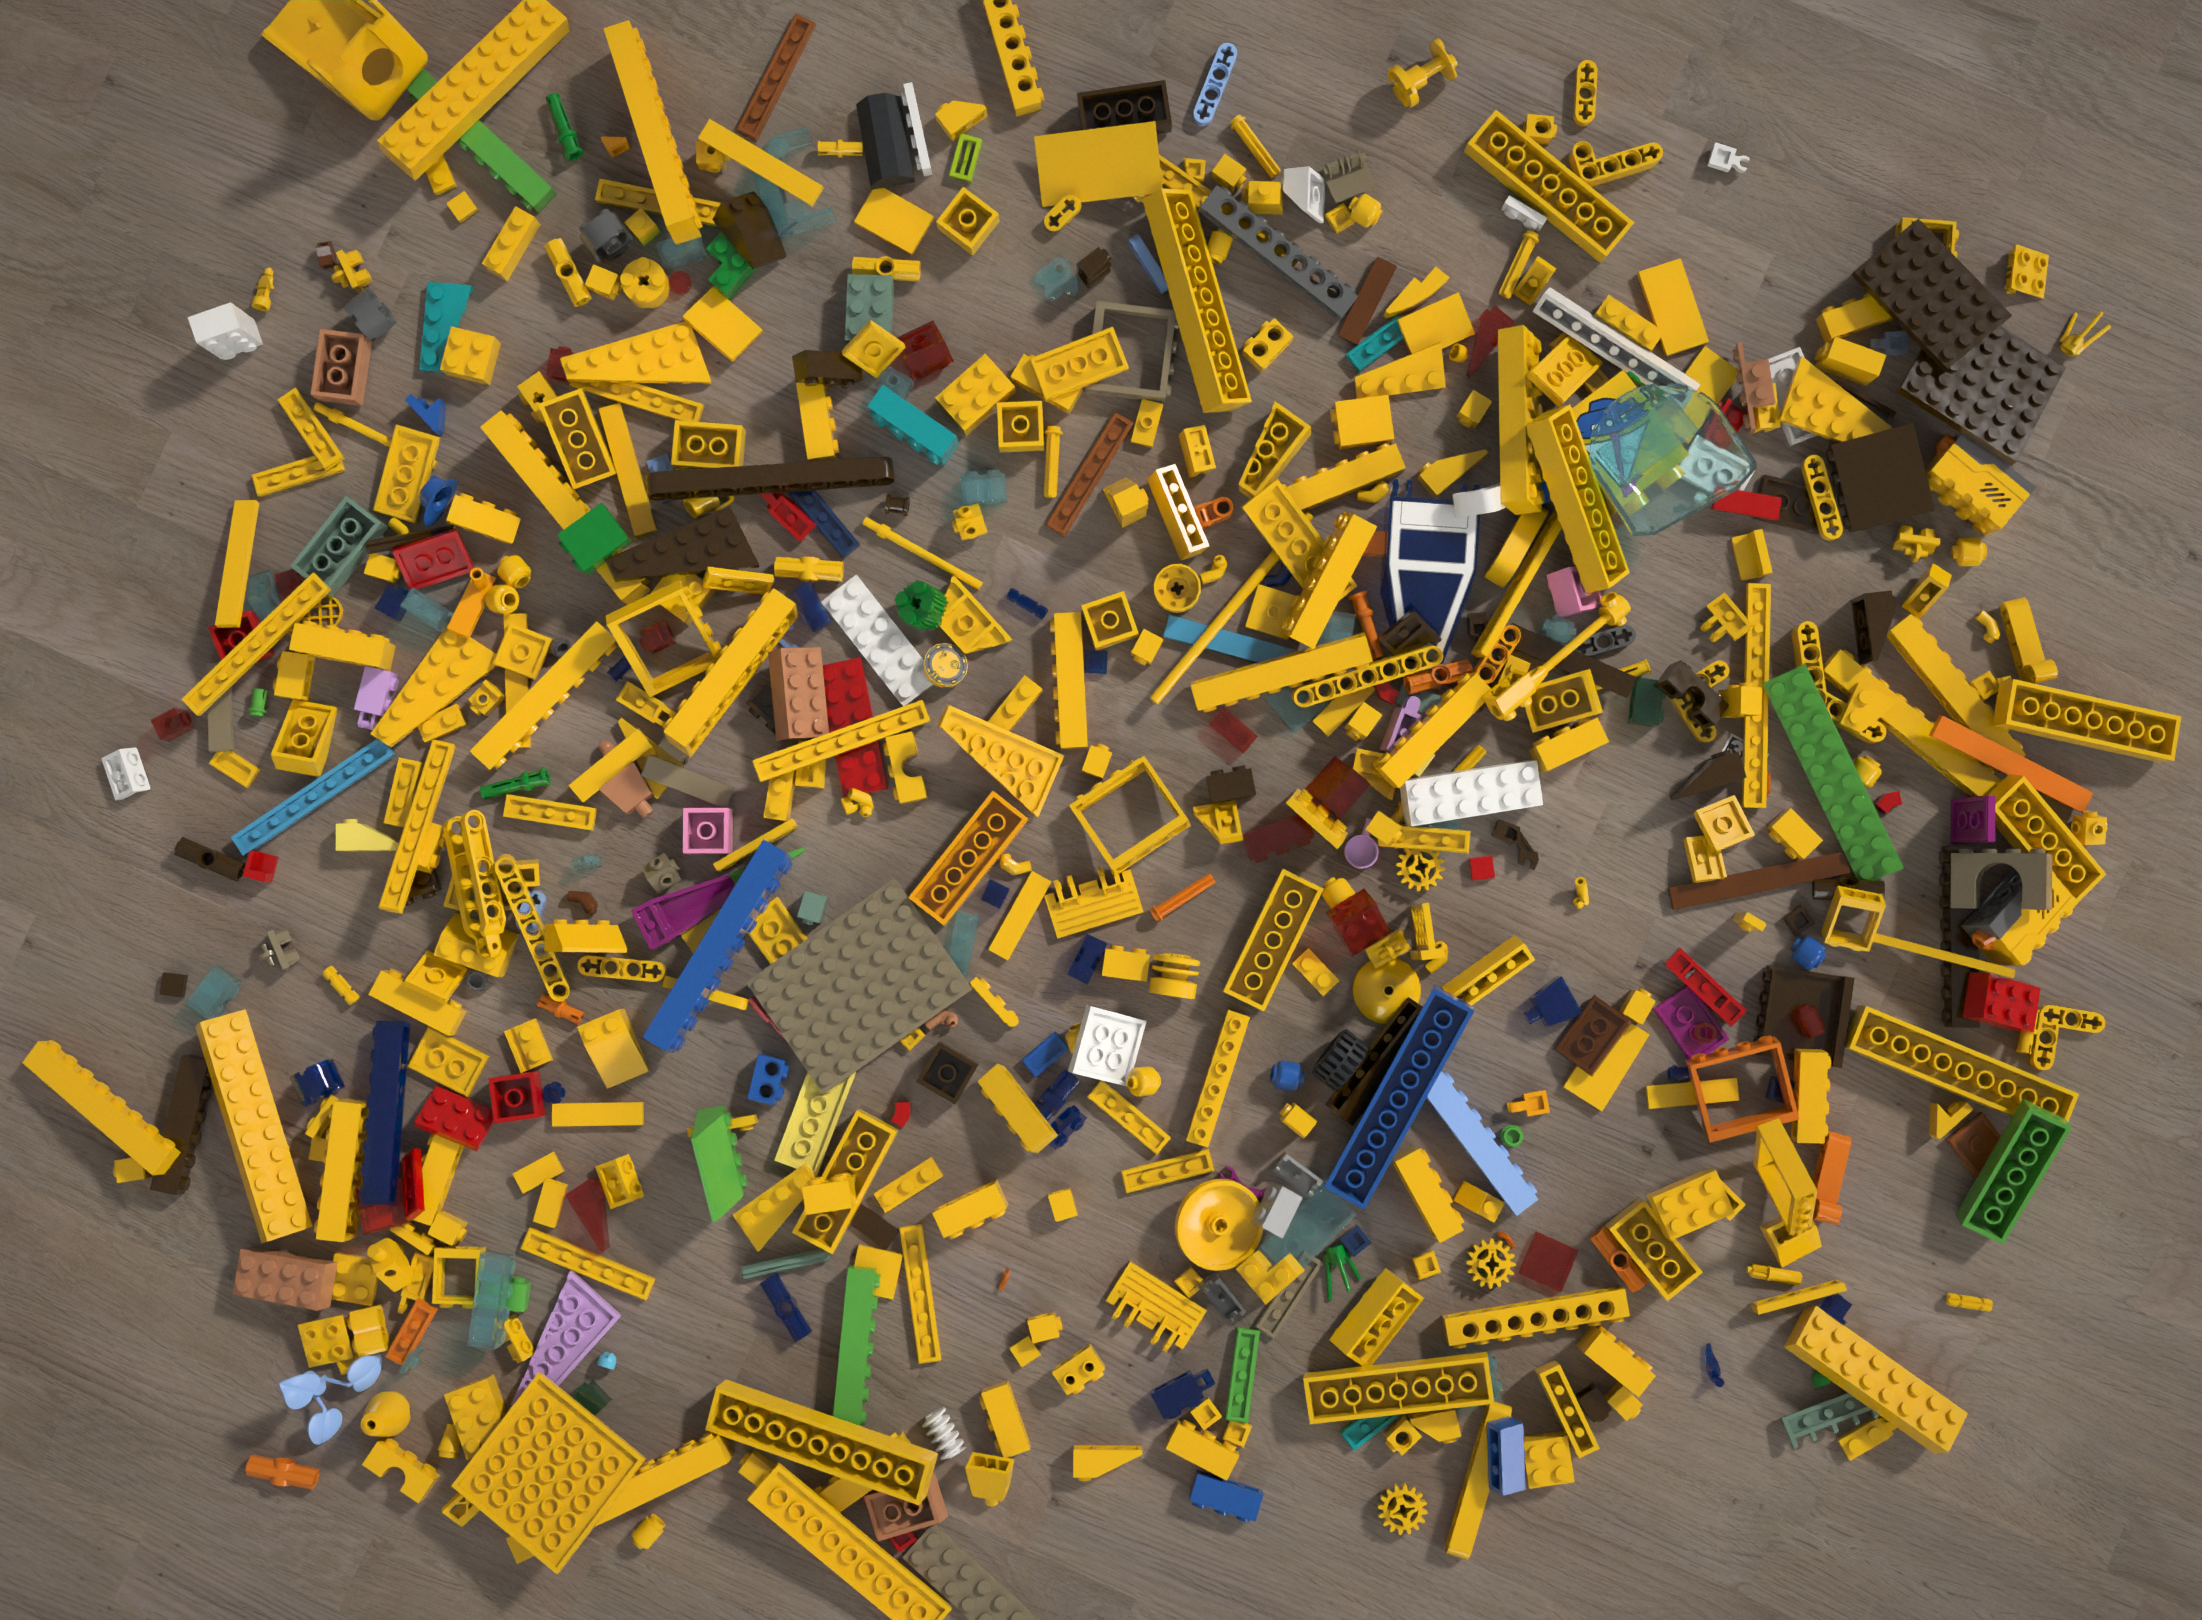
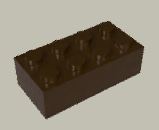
M1165 80L1077 93L1081 130L1155 121L1157 134L1171 132L1172 120Z

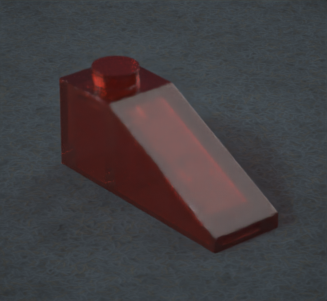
M1496 305L1491 311L1487 308L1479 317L1481 322L1477 328L1466 376L1469 378L1498 345V329L1513 327L1516 323Z
M591 1178L565 1194V1196L602 1253L610 1248L605 1196L602 1193L604 1190L598 1180L594 1181Z

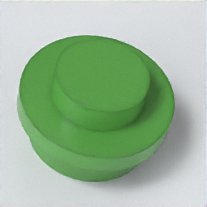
M1507 1125L1502 1129L1500 1138L1504 1145L1511 1148L1517 1147L1523 1141V1132L1516 1125Z

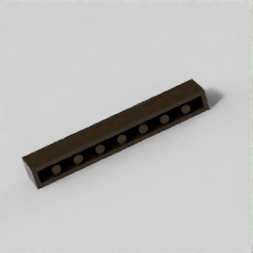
M1942 846V850L1939 852V862L1942 864V873L1939 876V883L1942 887L1940 908L1943 909V918L1940 921L1943 941L1941 942L1940 950L1979 960L1978 947L1961 927L1975 909L1951 908V853H1959V849H1973V853H1977V846ZM1945 960L1944 964L1941 965V975L1944 977V986L1941 989L1944 1009L1941 1016L1945 1027L1980 1028V1022L1963 1017L1969 974L1979 973V969Z

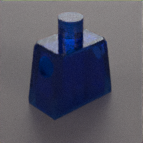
M1562 976L1554 977L1530 997V1001L1534 1007L1523 1013L1530 1025L1541 1019L1545 1026H1551L1583 1014Z

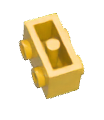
M1089 1343L1054 1367L1052 1374L1067 1396L1071 1393L1076 1395L1085 1388L1084 1384L1089 1380L1095 1382L1104 1375L1105 1365ZM1087 1363H1092L1093 1365H1092V1366H1087L1086 1364H1087ZM1068 1376H1073L1074 1378H1073V1379H1068L1067 1377H1068Z

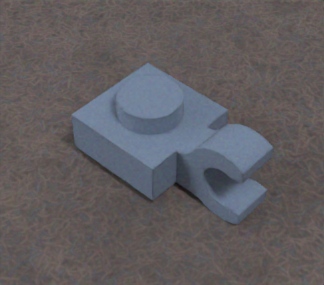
M1905 331L1884 332L1881 334L1882 339H1870L1869 342L1865 343L1866 348L1874 351L1883 350V354L1886 356L1906 355L1909 353L1907 333Z

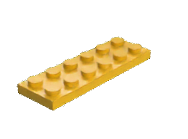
M1275 479L1242 505L1241 508L1301 588L1304 589L1302 587L1303 581L1307 575H1311L1313 572V562L1318 555L1321 556L1325 548L1323 547L1324 540L1280 481ZM1350 578L1339 600L1357 587L1352 578Z

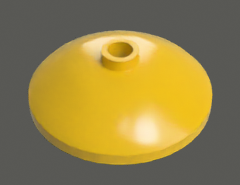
M1396 958L1376 969L1371 961H1368L1355 976L1353 998L1356 1006L1365 1017L1376 1023L1387 1024L1408 997L1417 1003L1420 1000L1421 986L1419 978L1413 968L1401 959ZM1387 986L1392 988L1390 995H1387L1384 991Z

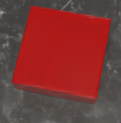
M1492 855L1469 858L1472 881L1495 878Z

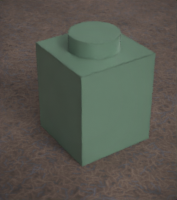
M805 891L797 917L803 918L801 923L815 926V923H822L829 897Z

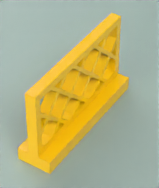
M1429 903L1411 905L1417 950L1409 951L1410 960H1428L1445 957L1444 948H1435Z

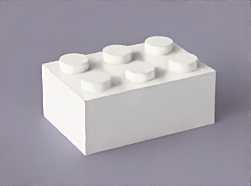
M231 302L188 317L196 343L220 359H232L237 353L243 351L251 352L256 350L257 346L263 345L255 320Z

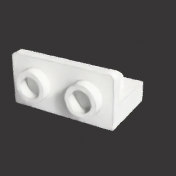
M137 748L118 749L101 758L115 800H122L137 792L150 789Z

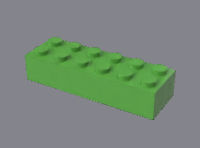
M2023 1099L1957 1211L1956 1217L1960 1224L2004 1245L2070 1133L2072 1126L2067 1120Z

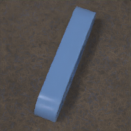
M1138 234L1132 236L1127 240L1131 250L1157 291L1163 294L1168 290L1162 270Z

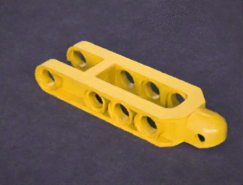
M471 810L464 813L462 817L455 816L447 819L444 823L443 831L464 931L469 937L475 939L477 951L483 958L493 959L498 957L502 951L499 934L504 931L506 916L495 872V863L486 820L480 811ZM470 816H473L477 821L475 828H472L468 823ZM453 822L460 825L461 831L459 834L453 832ZM479 861H483L486 865L484 873L478 870L477 864ZM463 866L467 867L470 871L468 878H464L461 874ZM484 883H487L491 888L489 895L484 894L482 891ZM468 888L474 892V899L472 901L468 900L465 895ZM489 905L495 909L496 914L493 918L487 914V907ZM471 911L478 913L479 920L477 923L471 920ZM483 946L487 947V952L482 950Z

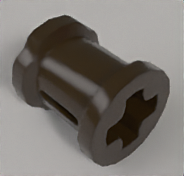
M887 494L885 514L892 512L908 516L910 497L899 498Z

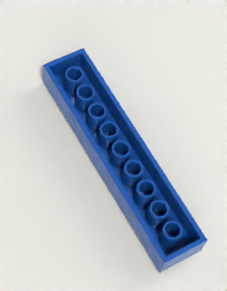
M763 839L645 1032L644 1039L666 1052L675 1053L676 1050L680 1051L686 1041L684 1036L688 1030L690 1032L693 1030L698 1021L696 1016L708 1006L710 1000L707 998L711 991L715 992L722 982L720 980L721 975L724 971L728 972L734 962L731 959L735 952L739 953L745 944L743 939L748 932L751 933L756 927L757 921L755 920L759 913L763 914L767 909L769 896L771 893L775 894L781 885V882H779L783 874L787 875L793 865L791 863L793 858L786 852Z
M1435 985L1433 986L1326 1180L1324 1188L1365 1210L1475 1011L1474 1006Z

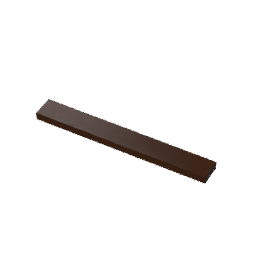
M1844 851L1731 874L1722 880L1716 879L1714 881L1669 887L1668 892L1672 910L1810 882L1814 879L1850 873L1848 859Z

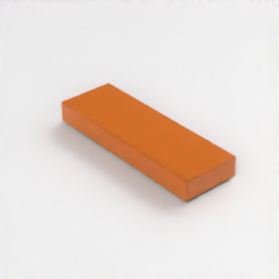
M418 1298L385 1357L405 1368L436 1315L438 1308Z

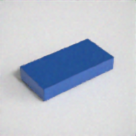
M1055 1031L1026 1055L1021 1062L1036 1078L1069 1050V1047Z

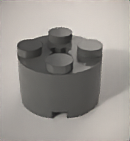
M609 209L600 211L597 217L590 222L583 223L579 228L581 241L598 263H603L602 259H607L609 262L618 258L629 248L627 245L629 240L633 241L632 234L618 214L610 212Z
M370 287L362 290L343 305L349 317L352 316L356 326L373 342L397 323L391 314V310L384 302L380 303L378 301L377 295Z

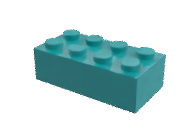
M884 385L880 387L867 406L870 412L869 416L872 417V421L881 428L884 425L888 427L891 435L898 440L904 438L909 443L908 446L917 453L920 451L924 452L927 456L926 458L936 466L939 463L945 466L959 446L958 438L954 433Z

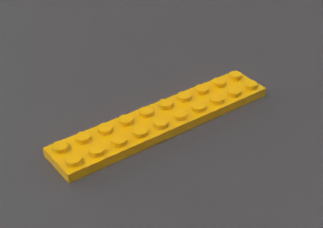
M779 1462L747 1497L751 1504L890 1619L943 1620L952 1610L949 1603Z

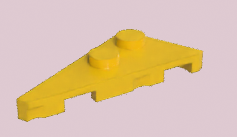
M623 718L619 719L618 724L625 738L637 730ZM650 738L648 740L653 746L636 759L642 772L649 754L684 767L683 763L664 751ZM646 778L654 797L659 799L668 786Z

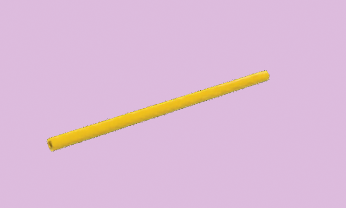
M1304 512V515L1311 522L1314 517L1309 512ZM1273 550L1149 697L1151 701L1157 705L1162 701L1280 558Z

